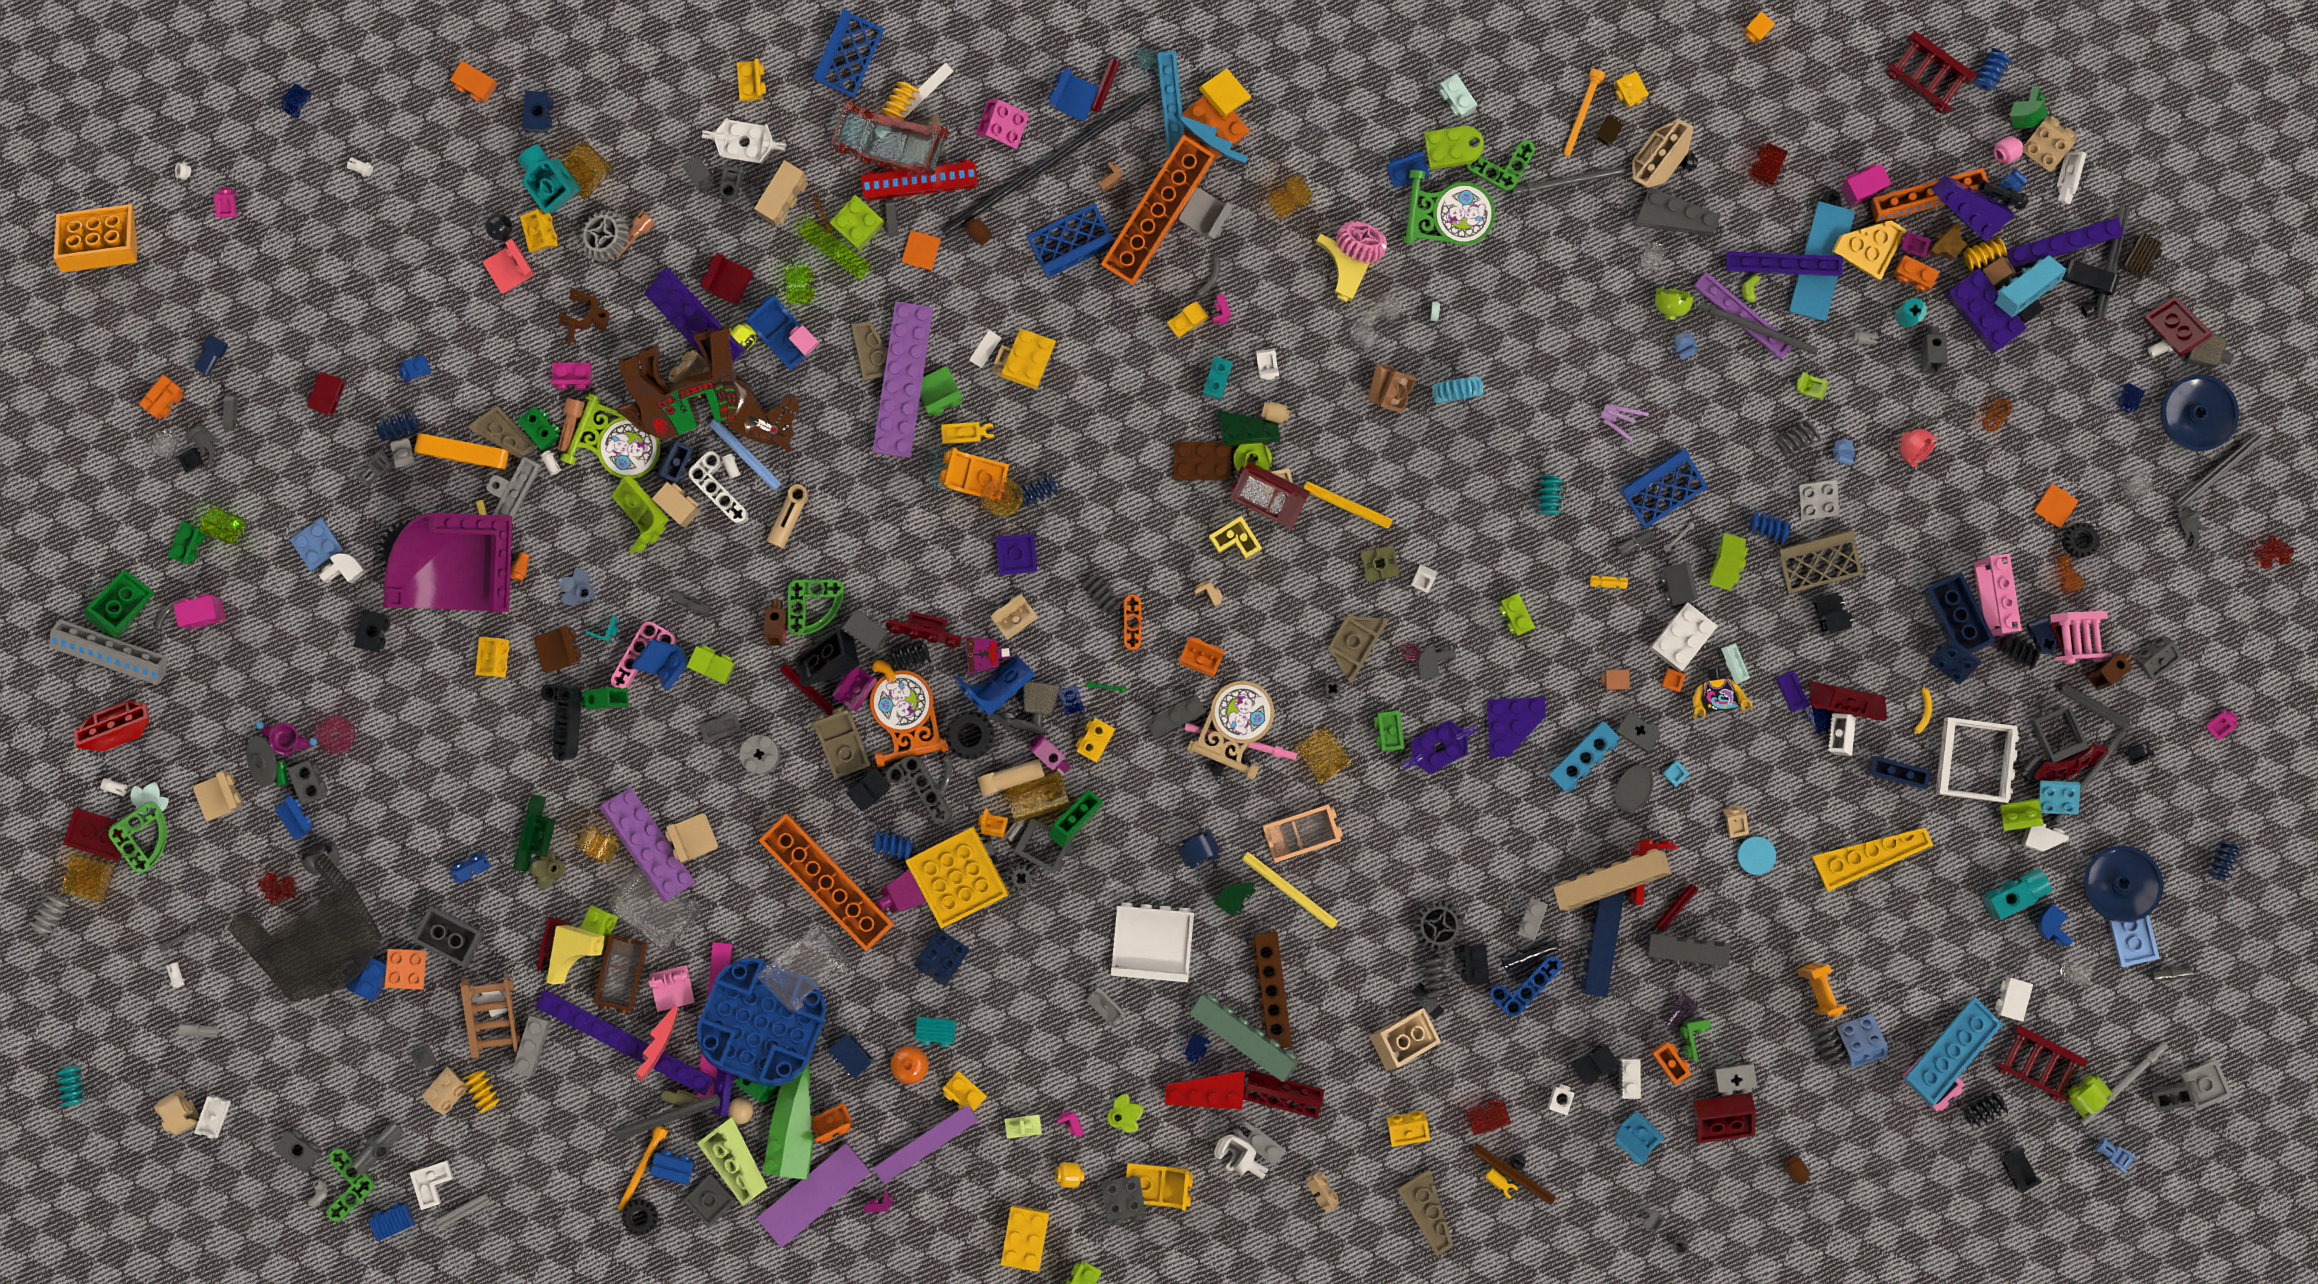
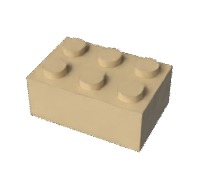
M784 160L754 208L758 216L776 227L783 224L788 217L786 213L789 208H793L798 201L796 197L799 192H803L808 185L805 173Z

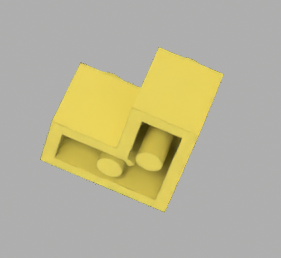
M1242 516L1209 536V540L1218 554L1236 545L1243 558L1247 560L1262 550V547Z

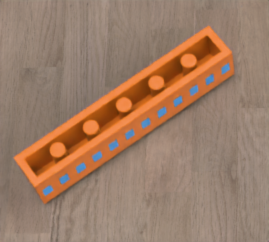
M1984 168L1951 176V178L1977 191L1978 185L1982 180L1988 182ZM1939 180L1874 197L1870 208L1875 223L1946 205L1931 189Z

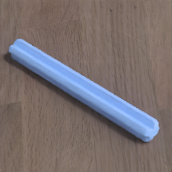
M713 419L709 423V426L773 490H777L781 486V482L721 422H716Z

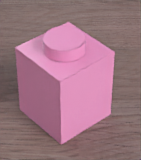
M803 325L800 328L796 326L790 332L789 340L805 357L819 345V342Z

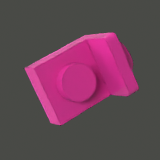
M223 187L214 194L216 217L237 216L235 202L237 190Z
M1224 294L1216 296L1217 302L1214 304L1217 312L1222 313V315L1212 318L1213 324L1223 325L1232 318Z
M2224 708L2221 714L2206 724V728L2219 741L2237 727L2238 722L2236 720L2238 718L2231 710L2228 712Z
M1069 1110L1060 1114V1118L1057 1119L1058 1124L1069 1120L1070 1123L1067 1125L1071 1134H1075L1076 1137L1084 1135L1076 1112L1071 1113Z

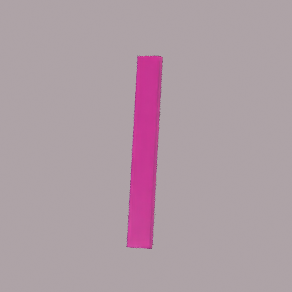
M713 942L707 1000L718 974L727 965H731L733 944ZM701 1053L699 1070L715 1078L706 1096L697 1092V1097L706 1098L714 1095L717 1068L712 1066Z

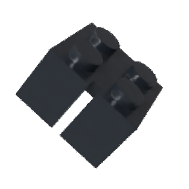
M877 768L867 770L862 775L864 777L862 781L853 782L848 787L849 791L846 793L863 812L893 788V785Z

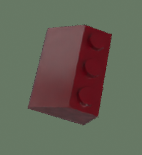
M1751 1093L1693 1101V1115L1698 1143L1755 1136L1756 1109Z

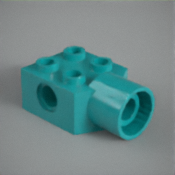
M539 144L528 148L517 158V161L526 172L522 184L545 214L556 212L581 190L560 159L550 160Z
M2037 868L2015 881L2010 880L2002 884L2003 888L1996 890L1995 888L1986 892V896L1982 898V901L1991 919L2002 920L2036 903L2039 898L2052 892V887L2043 870ZM2007 895H2008V897H2009L2008 903L2006 902V896H2007Z

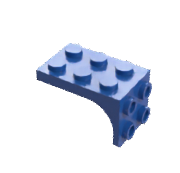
M775 295L772 297L768 296L762 301V306L758 310L753 309L747 315L748 319L746 322L791 371L806 358L789 340L790 332L796 326L800 328L801 325Z
M1016 654L982 684L969 685L958 675L955 678L958 680L956 685L982 713L985 710L990 716L1006 700L1015 695L1024 684L1028 683L1035 673Z

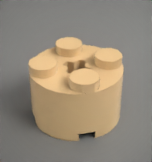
M177 1090L154 1105L155 1111L163 1120L161 1124L166 1132L171 1131L175 1135H179L198 1123L197 1119H199L194 1103L191 1099L188 1101L185 1099L184 1096L187 1094L183 1090Z

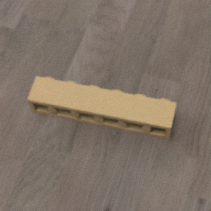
M1652 849L1646 852L1647 855L1641 857L1640 855H1635L1628 858L1629 861L1615 862L1611 864L1610 868H1598L1594 870L1593 874H1581L1574 881L1565 880L1560 882L1559 886L1554 887L1559 909L1568 911L1671 875L1665 852Z

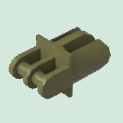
M681 1088L677 1092L666 1090L661 1094L663 1100L673 1103L672 1108L698 1100L697 1096Z

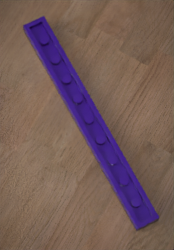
M543 990L535 1005L536 1008L641 1063L645 1062L643 1052L650 1045L649 1043L547 990ZM664 1051L653 1068L706 1096L715 1079Z

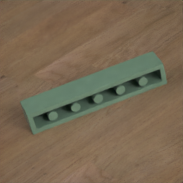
M1213 994L1201 995L1189 1013L1191 1016L1282 1082L1288 1080L1300 1062L1296 1059V1054L1290 1050L1285 1051L1282 1049L1278 1041L1273 1038L1271 1040L1265 1036L1266 1033L1260 1028H1253L1249 1025L1250 1021L1243 1016L1238 1017L1230 1006L1220 1004L1218 1002L1219 999Z

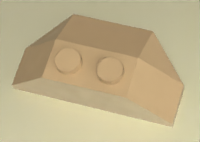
M1676 119L1673 123L1656 129L1632 160L1633 180L1647 188L1665 183L1689 151L1693 126L1680 119Z

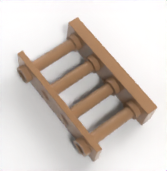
M504 973V982L479 986L470 985L469 978L461 979L460 987L471 1058L479 1057L480 1050H483V1048L513 1044L514 1053L518 1052L522 1038L521 1033L517 1034L511 995V991H514L513 979L509 980L508 973ZM505 990V1001L482 1004L473 1003L472 996H475V994ZM508 1008V1019L485 1022L475 1020V1014H478V1012ZM511 1027V1037L488 1040L478 1039L477 1032H480V1030Z

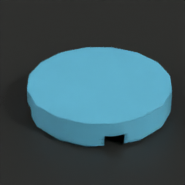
M1750 837L1744 840L1738 848L1737 860L1740 867L1752 875H1761L1768 872L1774 866L1776 851L1773 844L1767 839Z

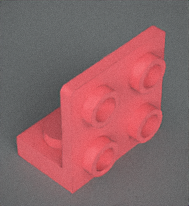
M512 239L505 242L506 248L483 261L502 294L535 275L519 247Z

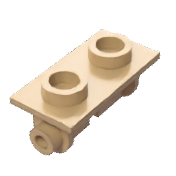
M1320 1170L1306 1178L1308 1181L1306 1184L1313 1195L1320 1192L1321 1195L1315 1199L1322 1210L1324 1209L1325 1212H1328L1339 1204L1337 1194L1332 1191L1327 1177Z

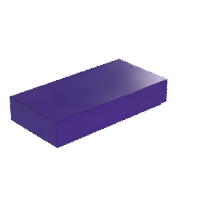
M1794 670L1775 678L1791 713L1809 705Z

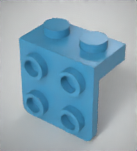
M1635 1110L1621 1123L1614 1140L1619 1148L1624 1149L1630 1154L1634 1162L1643 1165L1650 1151L1665 1136Z

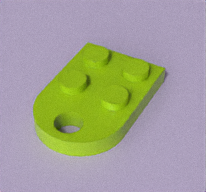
M1459 126L1424 132L1430 170L1473 163L1480 158L1484 150V140L1481 133L1471 126ZM1471 140H1478L1480 144L1477 147H1471L1469 142Z

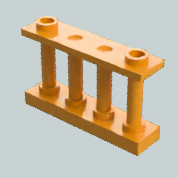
M1814 962L1797 969L1800 977L1809 979L1819 1007L1813 1009L1814 1013L1831 1015L1832 1018L1843 1014L1842 1010L1847 1009V1007L1836 1002L1827 980V974L1832 972L1829 964Z

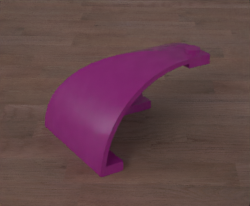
M426 513L413 519L399 534L388 558L384 579L383 608L509 612L512 516Z

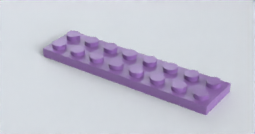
M895 301L873 453L911 459L933 307Z

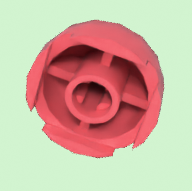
M1915 429L1910 433L1905 432L1900 438L1899 453L1906 463L1911 467L1918 466L1916 462L1919 459L1924 461L1935 447L1933 440L1937 441V438L1925 429Z

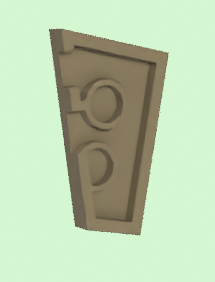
M870 321L851 324L863 381L883 378L888 351L883 345L881 338Z
M498 406L488 411L469 426V429L520 459L523 456L526 457L537 447Z

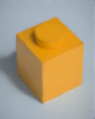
M1761 11L1743 33L1748 41L1758 44L1773 28L1775 23Z

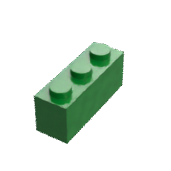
M1088 790L1053 824L1048 836L1063 848L1099 812L1103 801Z

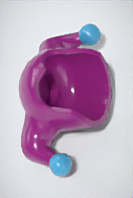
M258 721L255 725L257 729H260L262 735L269 739L273 751L279 755H290L297 749H309L317 744L316 738L301 737L295 727L289 723H280L271 727L264 725L262 721Z

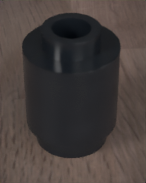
M2033 754L2021 767L2022 770L2019 773L2032 783L2033 780H2037L2034 774L2047 760L2040 754L2037 756Z

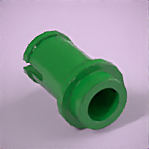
M285 761L276 762V786L289 784L286 771L288 765H285Z

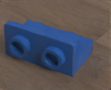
M1414 151L1409 153L1406 158L1401 159L1397 157L1390 160L1386 168L1394 189L1413 182V178H1409L1410 170L1425 171V178L1430 177L1424 159V152Z

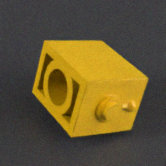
M1637 71L1623 75L1614 84L1617 90L1615 91L1616 97L1620 102H1623L1625 108L1632 107L1634 104L1639 105L1649 95Z

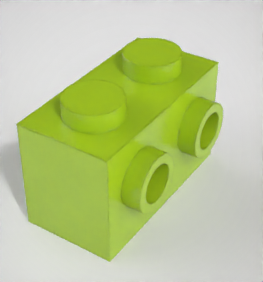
M1519 593L1499 602V610L1503 617L1506 616L1509 622L1507 627L1515 637L1535 628Z

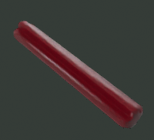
M784 664L779 671L826 715L833 714L832 711L835 708L812 686H801L799 675L788 664Z

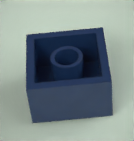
M850 1032L845 1034L829 1049L831 1052L829 1054L836 1063L840 1062L844 1066L842 1070L849 1078L853 1076L855 1079L875 1061Z

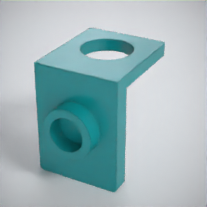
M612 616L605 637L589 631L586 634L611 642L612 636L615 637L618 632L619 626H617L619 618Z

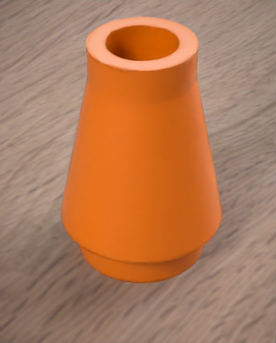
M523 552L518 553V556L511 565V579L523 582L527 575L530 555Z

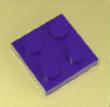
M1034 533L996 537L999 575L1038 572Z

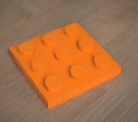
M1205 96L1182 112L1184 117L1217 128L1215 136L1233 142L1232 146L1250 133V130L1234 111L1223 118ZM1184 127L1186 137L1215 154L1216 159L1221 156V154L1207 147Z

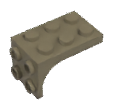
M844 706L834 709L831 715L827 716L826 713L815 716V721L811 723L817 732L834 779L871 766L850 708L845 709Z

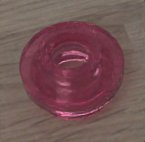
M1407 644L1402 650V656L1406 660L1415 661L1420 658L1421 650L1416 644Z

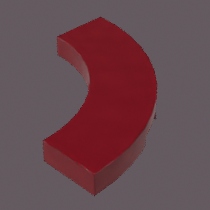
M2093 742L2089 748L2068 760L2061 762L2046 761L2034 774V777L2040 781H2055L2056 778L2071 777L2078 774L2079 770L2086 765L2091 766L2108 752V749L2104 745Z

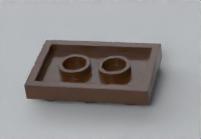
M1174 442V480L1231 481V445H1223V442Z

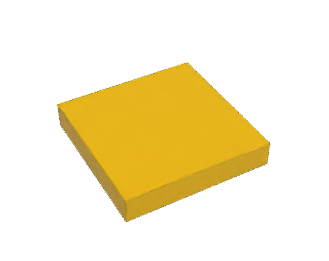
M1227 68L1199 88L1223 118L1251 98L1249 93Z

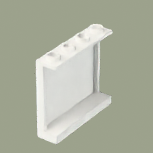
M1121 902V906H1117L1111 976L1188 982L1194 913L1190 912L1191 909L1179 908V911H1171L1169 906H1160V909H1152V905L1141 904L1140 908L1133 907V903Z

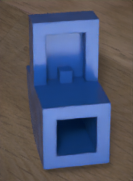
M2048 904L2040 913L2037 920L2038 932L2044 940H2049L2053 937L2052 941L2058 946H2070L2074 940L2059 929L2068 916L2054 904Z

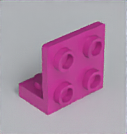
M988 99L975 135L981 138H992L1013 149H1017L1029 114L999 99Z

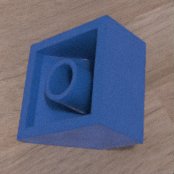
M357 949L341 985L354 994L370 1001H376L385 983L386 962Z

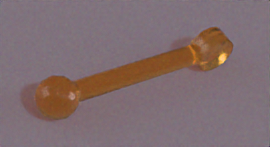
M814 195L813 200L817 203L825 224L824 230L830 232L832 226L827 222L820 203V196Z

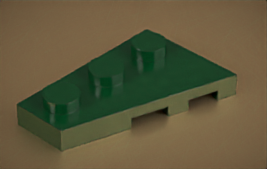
M1218 411L1217 417L1223 445L1280 442L1281 436L1278 423Z

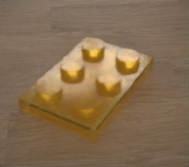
M1060 772L1005 789L1014 822L1070 806Z

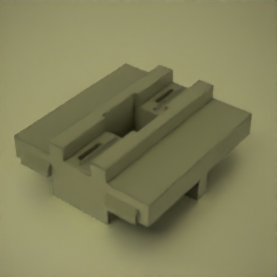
M1393 545L1361 552L1360 555L1367 582L1399 576V568L1397 567ZM1383 559L1385 566L1376 568L1375 561Z

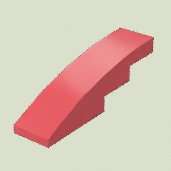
M676 1005L650 1033L652 1043L643 1052L645 1062L636 1071V1078L640 1082H643L666 1048L678 1015V1007Z

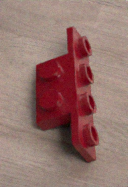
M910 611L907 623L891 619L886 621V629L893 634L901 633L913 639L922 638L930 643L939 642L951 648L961 647V636L945 633L946 619Z

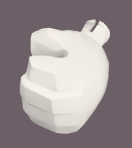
M1232 1134L1218 1140L1214 1150L1216 1158L1222 1159L1228 1151H1231L1233 1154L1231 1160L1224 1167L1227 1172L1235 1170L1242 1176L1245 1172L1250 1171L1260 1177V1179L1265 1177L1268 1168L1254 1161L1256 1150L1249 1142Z

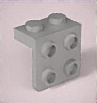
M1197 188L1181 212L1179 221L1207 239L1218 238L1223 230L1221 226L1224 221L1227 222L1233 214L1231 211L1233 205L1228 202L1222 203L1204 190Z

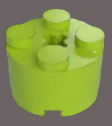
M2091 1073L2082 1079L2083 1083L2078 1087L2075 1085L2067 1091L2068 1098H2070L2068 1101L2083 1118H2087L2085 1114L2090 1113L2093 1115L2109 1102L2106 1099L2109 1095L2113 1097V1092L2098 1075L2093 1076Z

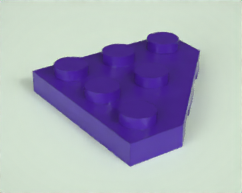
M1545 697L1487 700L1489 757H1509L1546 717Z

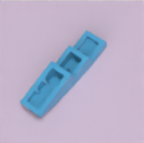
M1184 116L1179 118V122L1207 147L1228 159L1242 165L1246 164L1248 156L1230 150L1233 142L1215 136L1217 128Z

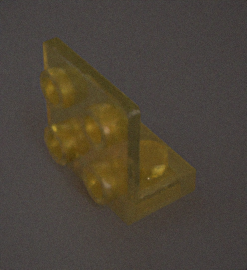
M1326 726L1295 747L1320 784L1351 763L1346 751Z

